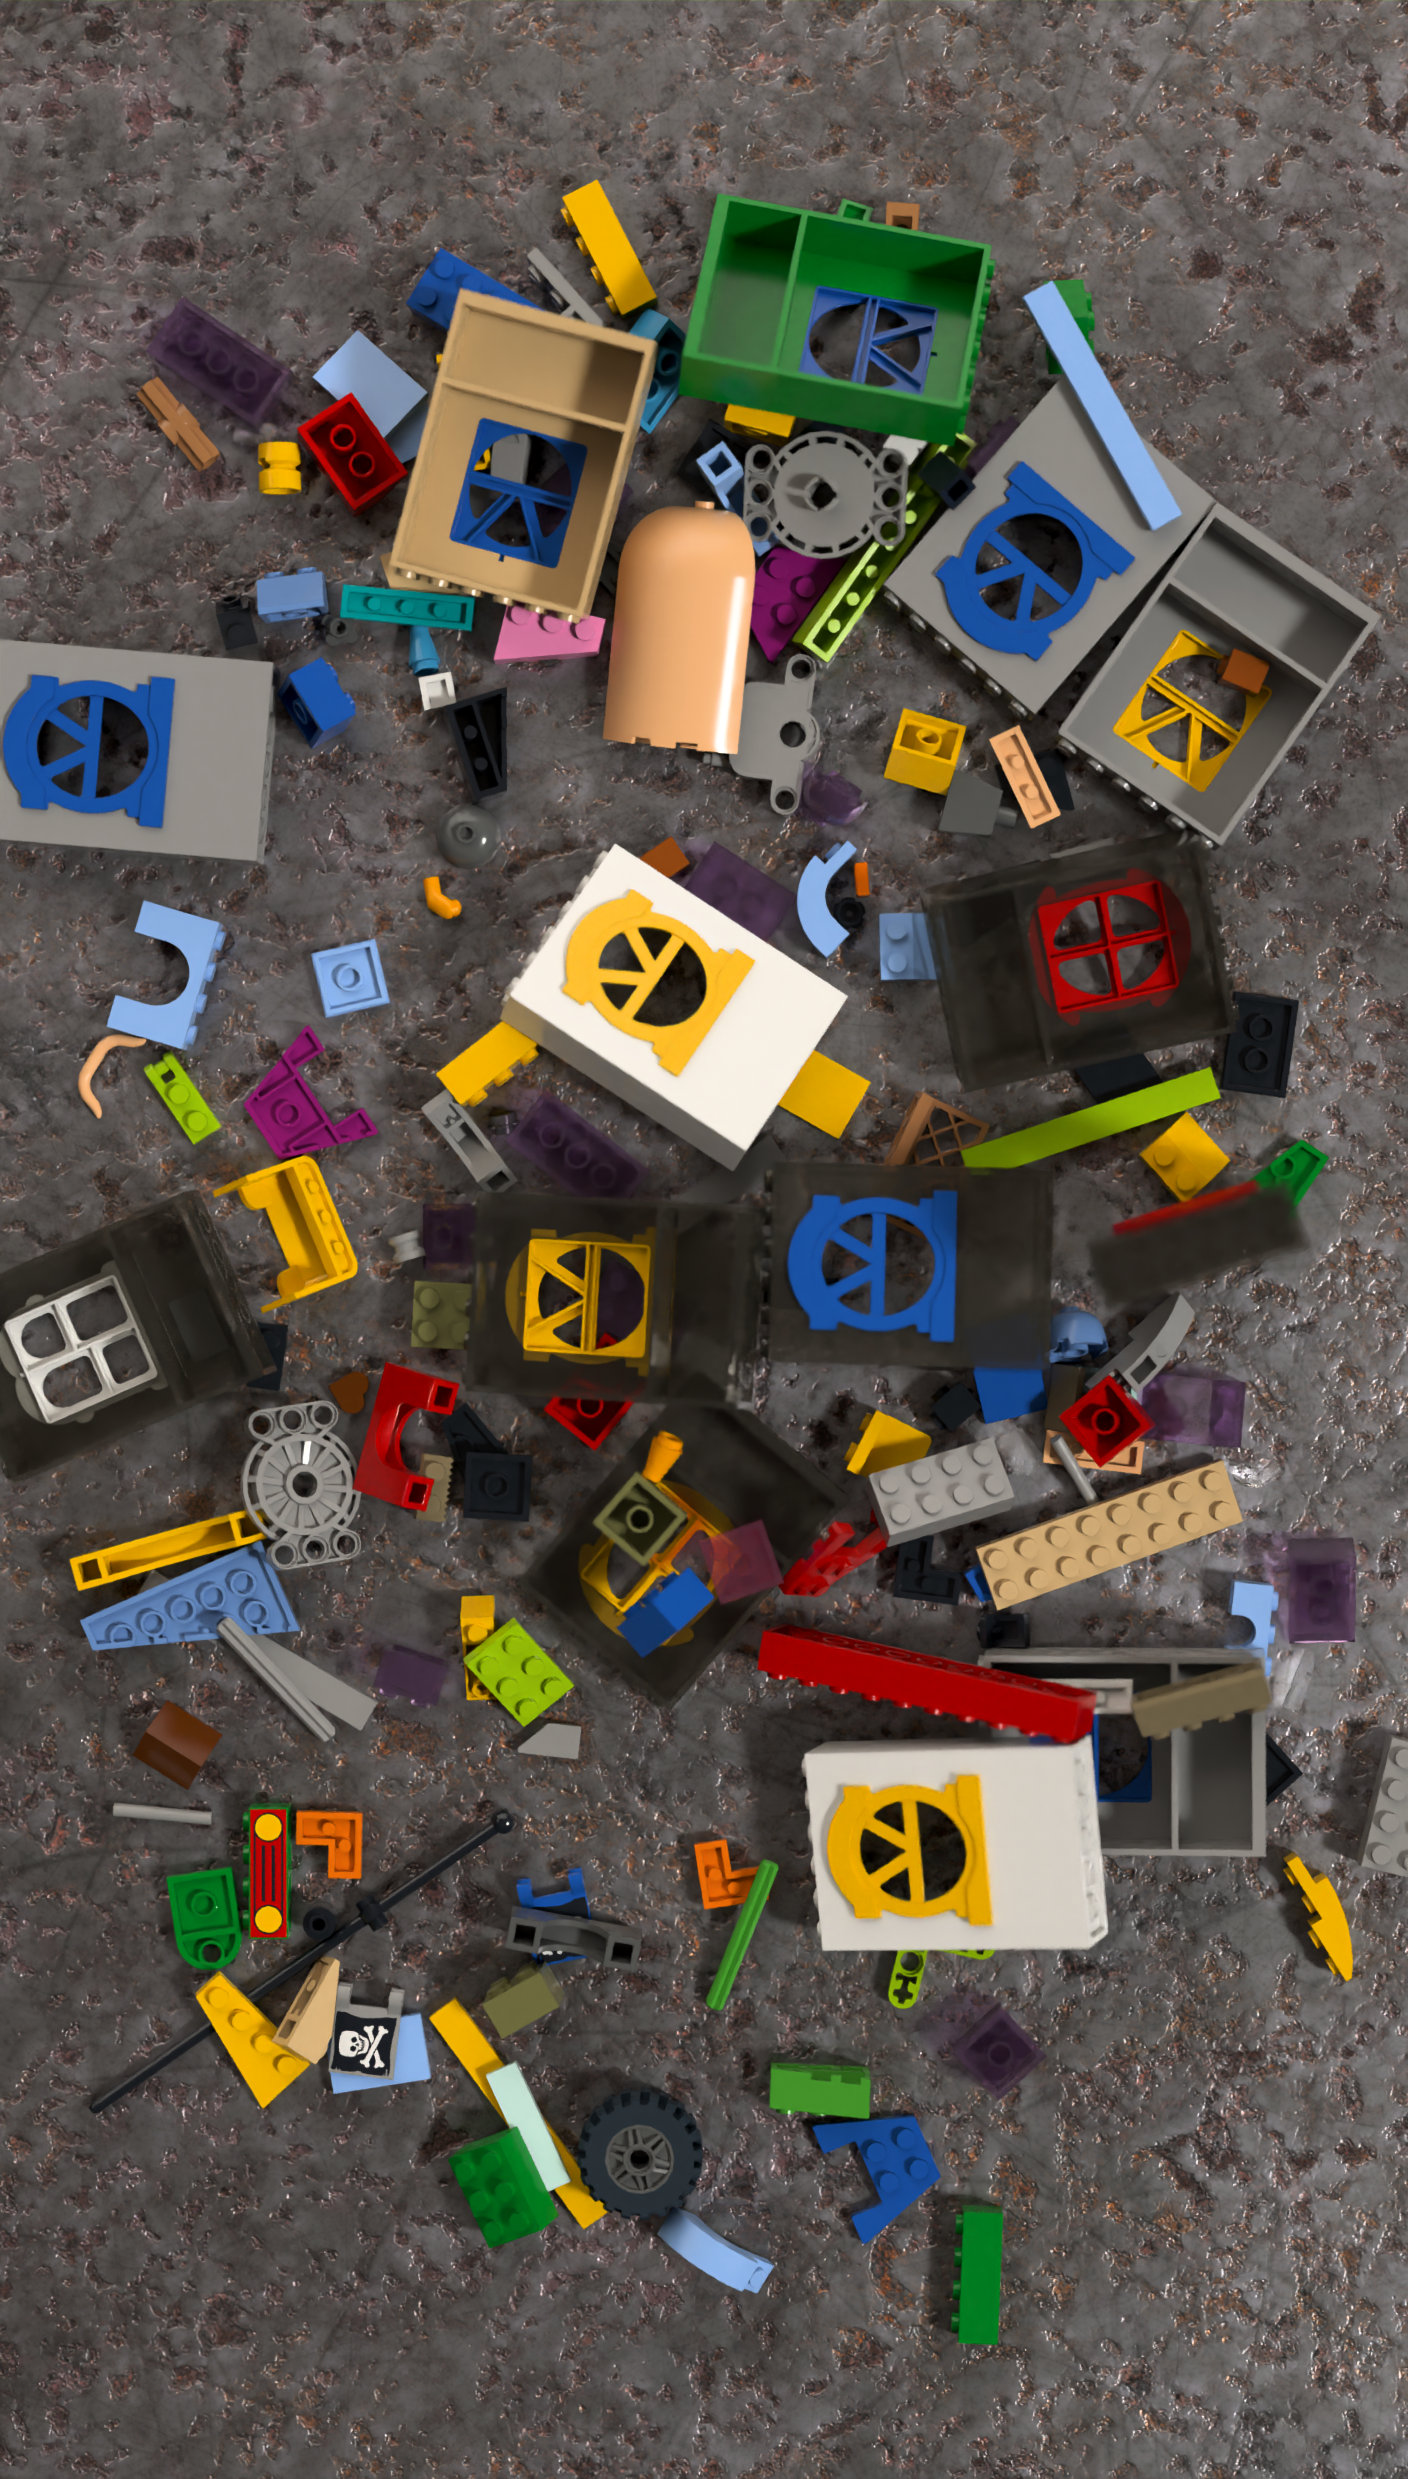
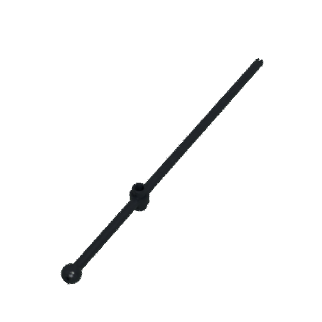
M507 1808L496 1810L492 1814L489 1824L379 1901H376L372 1894L356 1904V1907L361 1912L358 1916L249 1991L245 1996L255 2004L368 1924L373 1932L382 1928L390 1922L385 1915L390 1908L497 1833H510L516 1826L514 1816ZM210 2020L93 2101L89 2107L90 2111L95 2114L101 2112L214 2033L216 2030Z

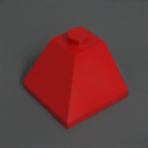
M1108 1375L1058 1416L1099 1468L1114 1459L1156 1426L1155 1422L1138 1401L1111 1375Z

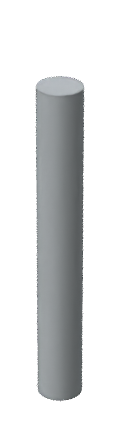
M1056 1435L1051 1438L1050 1443L1086 1504L1090 1506L1100 1502L1062 1435Z
M114 1803L113 1816L211 1825L212 1812L122 1803Z

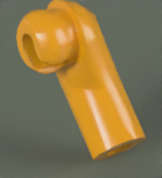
M439 877L423 879L426 902L431 911L443 919H451L460 915L462 910L460 902L457 899L450 900L441 894Z

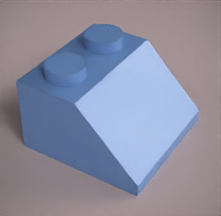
M315 567L298 569L297 575L284 576V572L264 574L265 579L257 580L258 615L265 624L330 614L325 575L322 571L317 572Z

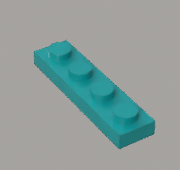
M343 584L340 618L472 632L475 598Z

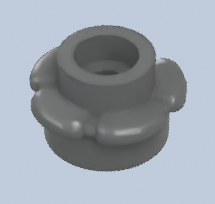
M515 1111L494 1113L489 1115L490 1125L488 1129L495 1130L496 1135L510 1134L515 1132L514 1126L518 1125L520 1120L516 1119Z

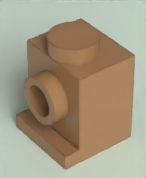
M887 202L885 225L918 231L920 204Z

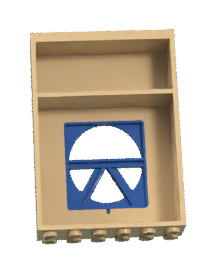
M460 289L389 562L390 566L397 567L396 574L419 581L421 574L429 576L428 583L452 589L453 583L461 585L460 592L481 598L484 597L485 592L494 594L493 601L515 606L517 600L526 603L524 609L547 615L548 609L558 611L556 618L579 624L580 618L589 620L660 351V346L657 342ZM515 434L535 435L550 442L565 459L571 476V497L473 470L483 453L500 439ZM470 485L502 492L503 494L480 518H474L469 499ZM519 497L530 538V545L524 547L506 546L490 538L486 534V530ZM534 501L566 510L564 519L548 537H543Z

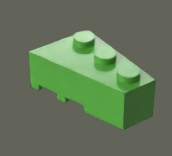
M771 2063L769 2108L776 2109V2113L794 2114L795 2111L809 2112V2114L817 2116L836 2115L869 2119L871 2085L869 2067Z

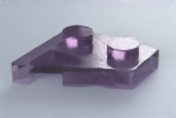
M1010 416L1004 424L999 420L986 435L990 438L983 448L977 445L965 460L969 464L965 473L971 480L978 475L1021 425L1015 418Z

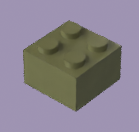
M414 1281L411 1347L479 1350L483 1284Z
M637 1470L596 1517L593 1524L644 1567L687 1517L688 1513Z
M533 1960L518 1969L519 1973L514 1978L509 1980L507 1976H504L490 1985L491 1989L486 1992L487 1996L482 2005L502 2039L560 2006L565 1993L546 1961L537 1964Z

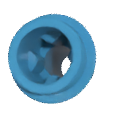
M416 626L409 628V668L413 670V675L427 676L438 672V664H440L441 660L429 634V629Z

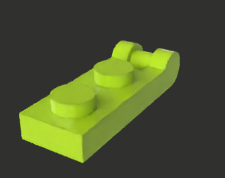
M170 1050L162 1055V1060L154 1065L150 1063L143 1070L191 1142L195 1145L222 1126L176 1056ZM172 1070L176 1078L166 1084L162 1075Z

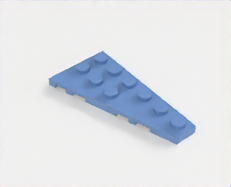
M262 1540L80 1620L92 1650L220 1639L222 1637L216 1629L218 1624L227 1617H230L247 1635L301 1631V1628L275 1569L267 1562V1551Z

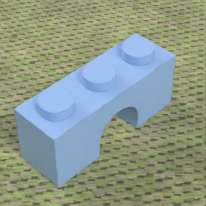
M1231 1579L1228 1612L1231 1615L1249 1618L1252 1624V1634L1245 1643L1241 1645L1224 1644V1648L1264 1649L1265 1676L1270 1677L1272 1658L1267 1657L1268 1644L1274 1643L1275 1624H1270L1271 1611H1277L1279 1593L1274 1591V1585L1271 1583Z

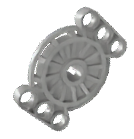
M830 431L812 432L798 437L783 447L778 454L766 445L759 444L749 449L745 458L743 522L749 531L751 540L764 542L775 533L777 538L791 550L807 557L819 559L839 558L852 553L867 543L872 535L881 545L896 546L903 540L906 530L908 459L903 452L893 448L885 449L875 458L873 453L858 440L842 433ZM819 437L838 438L836 444L818 443L817 441ZM809 440V446L798 450L794 454L790 452L799 443ZM845 441L854 444L863 453L859 456L854 451L846 448ZM765 450L770 455V464L765 469L760 470L753 464V457L756 452ZM896 454L901 460V467L897 472L890 474L884 469L883 462L888 455ZM785 456L787 461L783 465L780 460ZM868 459L872 462L870 468L866 463ZM827 482L831 485L833 491L837 493V497L833 498L828 506L821 508L814 500V492L820 484ZM757 484H764L769 490V496L763 503H757L752 498V489ZM888 488H895L900 496L899 502L894 507H887L882 502V494ZM762 517L766 520L768 528L764 535L757 537L751 532L750 526L755 518ZM892 521L898 527V534L895 539L886 541L882 538L880 530L884 523ZM781 523L784 526L782 531L778 528ZM868 526L869 531L865 534L864 529ZM792 535L797 540L806 543L804 549L795 546L786 537ZM858 537V542L849 548L841 550V545ZM815 546L832 547L833 553L819 554L812 551Z
M321 1400L262 1409L249 1414L244 1421L245 1434L257 1443L251 1448L243 1464L240 1478L241 1498L245 1511L254 1526L267 1538L275 1541L268 1548L266 1559L268 1564L277 1571L354 1558L361 1549L359 1536L347 1529L359 1508L362 1493L352 1489L353 1477L355 1480L358 1465L348 1446L335 1434L329 1432L338 1420L337 1408L329 1401ZM318 1407H323L329 1412L330 1419L326 1425H321L315 1420L314 1412ZM287 1412H293L298 1416L299 1424L295 1430L288 1429L284 1425L283 1417ZM256 1416L263 1417L268 1423L267 1432L263 1435L253 1430L252 1422ZM262 1445L268 1447L265 1451L260 1449ZM255 1456L258 1458V1461L254 1467L253 1475L248 1476L250 1464ZM296 1475L302 1477L306 1483L312 1482V1488L307 1489L304 1497L297 1495L293 1489V1479ZM248 1484H251L252 1496L255 1503L251 1505L248 1495ZM352 1496H354V1497H353V1502H352V1507H351L349 1513H347V1510H348V1508H349V1506H350V1504H351ZM254 1511H259L262 1518L270 1525L268 1528L260 1522ZM277 1530L283 1533L280 1537L274 1534ZM341 1536L348 1537L352 1542V1550L349 1554H343L338 1550L337 1541ZM310 1541H315L321 1546L322 1553L317 1560L307 1555L306 1547ZM279 1546H284L290 1551L291 1558L286 1565L280 1564L275 1558V1552Z

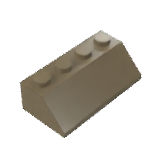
M1261 1659L1131 1695V1706L1142 1738L1150 1736L1151 1740L1170 1736L1169 1730L1182 1727L1184 1732L1198 1729L1203 1726V1721L1214 1718L1216 1723L1228 1721L1235 1718L1234 1713L1247 1710L1248 1714L1258 1713L1268 1709L1267 1704L1273 1702Z

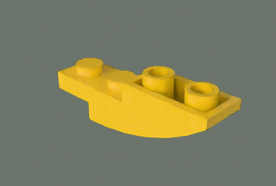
M1292 1852L1283 1858L1288 1865L1283 1871L1293 1886L1299 1883L1305 1895L1300 1898L1309 1912L1312 1914L1317 1911L1318 1913L1307 1920L1312 1928L1307 1933L1317 1949L1323 1946L1330 1957L1325 1959V1962L1336 1977L1341 1974L1348 1981L1352 1978V1944L1348 1924L1337 1894L1323 1872L1312 1878L1298 1855Z

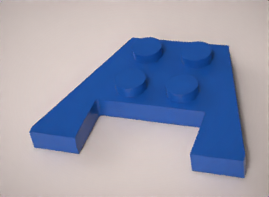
M914 2114L812 2124L823 2154L856 2141L881 2198V2202L851 2214L863 2244L868 2243L941 2177Z

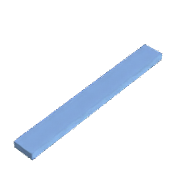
M1053 281L1023 296L1024 304L1151 532L1180 517L1182 513Z

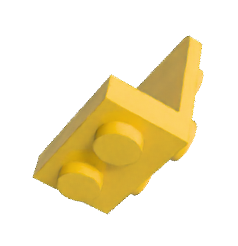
M875 1408L872 1415L866 1413L858 1429L863 1434L857 1444L851 1442L843 1459L848 1461L846 1465L847 1470L868 1478L870 1474L923 1459L932 1443V1439L929 1435Z

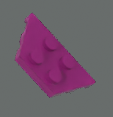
M774 547L755 574L750 628L762 647L768 662L774 663L846 563V559L843 557L819 559L804 556L788 548Z

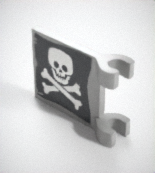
M340 1981L337 1988L328 2072L393 2080L405 1989L392 1988L388 2008L351 2003L353 1983Z

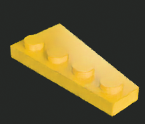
M218 1971L196 1992L198 2002L262 2109L310 2065V2063L299 2060L271 2042L278 2028L221 1971Z

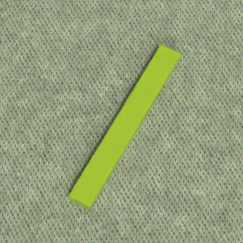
M1211 1067L973 1146L960 1151L969 1180L973 1182L1221 1097Z

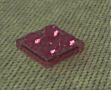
M762 1519L699 1541L721 1605L784 1583Z

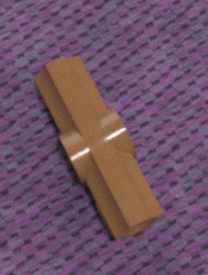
M159 377L150 380L141 387L140 391L136 394L139 400L157 419V425L174 446L178 445L196 469L201 472L215 463L221 456L218 449L199 428L201 425L183 403L180 404Z

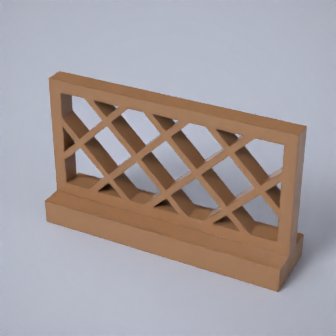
M916 1091L866 1198L897 1199L903 1197L904 1202L910 1204L907 1195L924 1189L927 1199H933L929 1186L946 1181L949 1191H956L958 1195L967 1176L964 1162L959 1171L948 1174L943 1157L957 1151L960 1152L965 1148L982 1144L990 1125L923 1092ZM937 1107L946 1112L950 1125L933 1131L929 1118L934 1108ZM952 1115L962 1120L955 1123ZM967 1123L979 1127L974 1141L962 1144L957 1127ZM927 1126L929 1133L922 1135L925 1127ZM952 1129L957 1147L941 1152L935 1135ZM930 1137L936 1155L919 1161L915 1148L919 1141ZM913 1156L914 1163L908 1165L911 1157ZM938 1159L944 1176L927 1182L921 1165ZM917 1167L922 1184L905 1190L901 1179L904 1172ZM956 1177L955 1182L952 1186L950 1179ZM899 1185L901 1192L894 1194ZM886 1214V1222L928 1241L926 1236L914 1224L911 1226L902 1222L906 1220L904 1218H894Z

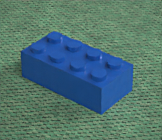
M442 248L439 249L405 303L415 316L447 335L449 334L460 289L545 311Z

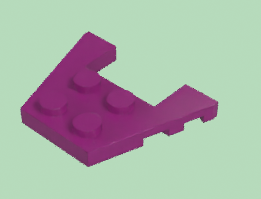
M310 1025L301 1031L297 1039L282 1055V1058L243 1104L279 1160L374 1136L379 1133L363 1107L334 1125L298 1071L299 1067L326 1050Z

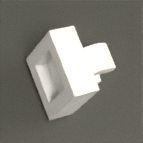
M451 672L418 678L425 712L442 709L446 705L457 702Z

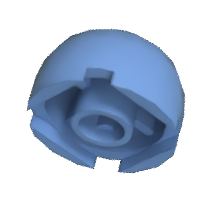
M1075 1306L1062 1308L1059 1311L1060 1314L1055 1315L1046 1323L1041 1334L1042 1355L1044 1359L1047 1357L1050 1363L1082 1362L1080 1356L1091 1354L1092 1359L1104 1355L1108 1350L1107 1337L1101 1322L1096 1316L1086 1311H1079V1308Z

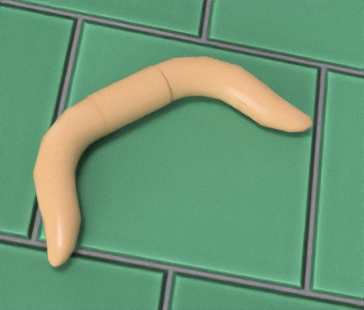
M123 1034L107 1036L96 1045L82 1067L78 1079L79 1093L98 1119L101 1118L102 1110L99 1101L91 1092L90 1080L108 1050L116 1046L132 1048L141 1046L146 1043L147 1040L145 1038Z

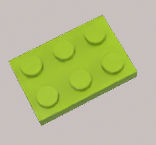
M514 1617L463 1658L468 1668L523 1727L574 1687L572 1680Z

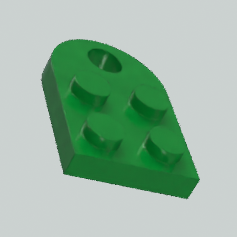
M233 1866L167 1876L176 1943L182 1957L192 1966L202 1970H215L229 1964L238 1954L243 1941V1929ZM208 1944L217 1945L221 1950L220 1959L217 1961L207 1960L203 1954L204 1947Z

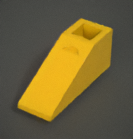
M494 1595L462 1596L460 1622L463 1658L497 1631ZM464 1662L467 1701L497 1699Z

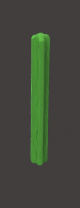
M764 1859L760 1863L707 1996L706 2005L709 2008L720 2011L724 2007L778 1872V1864L773 1861Z

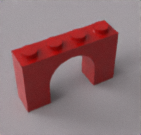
M386 1362L352 1489L400 1507L426 1511L434 1479L412 1472L405 1466L400 1453L401 1433L408 1418L419 1409L452 1415L460 1383L411 1367Z

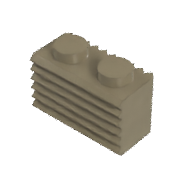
M426 1451L422 1453L419 1474L434 1479L426 1511L414 1509L413 1519L444 1522L448 1518L446 1513L449 1512L447 1508L450 1505L448 1500L451 1498L449 1493L452 1492L450 1487L453 1485L450 1481L453 1479L451 1474L454 1473L452 1468L455 1466L453 1455Z

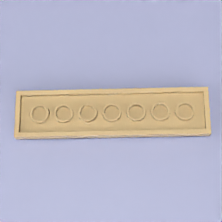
M1219 1458L974 1548L995 1609L998 1611L1243 1522L1224 1462Z

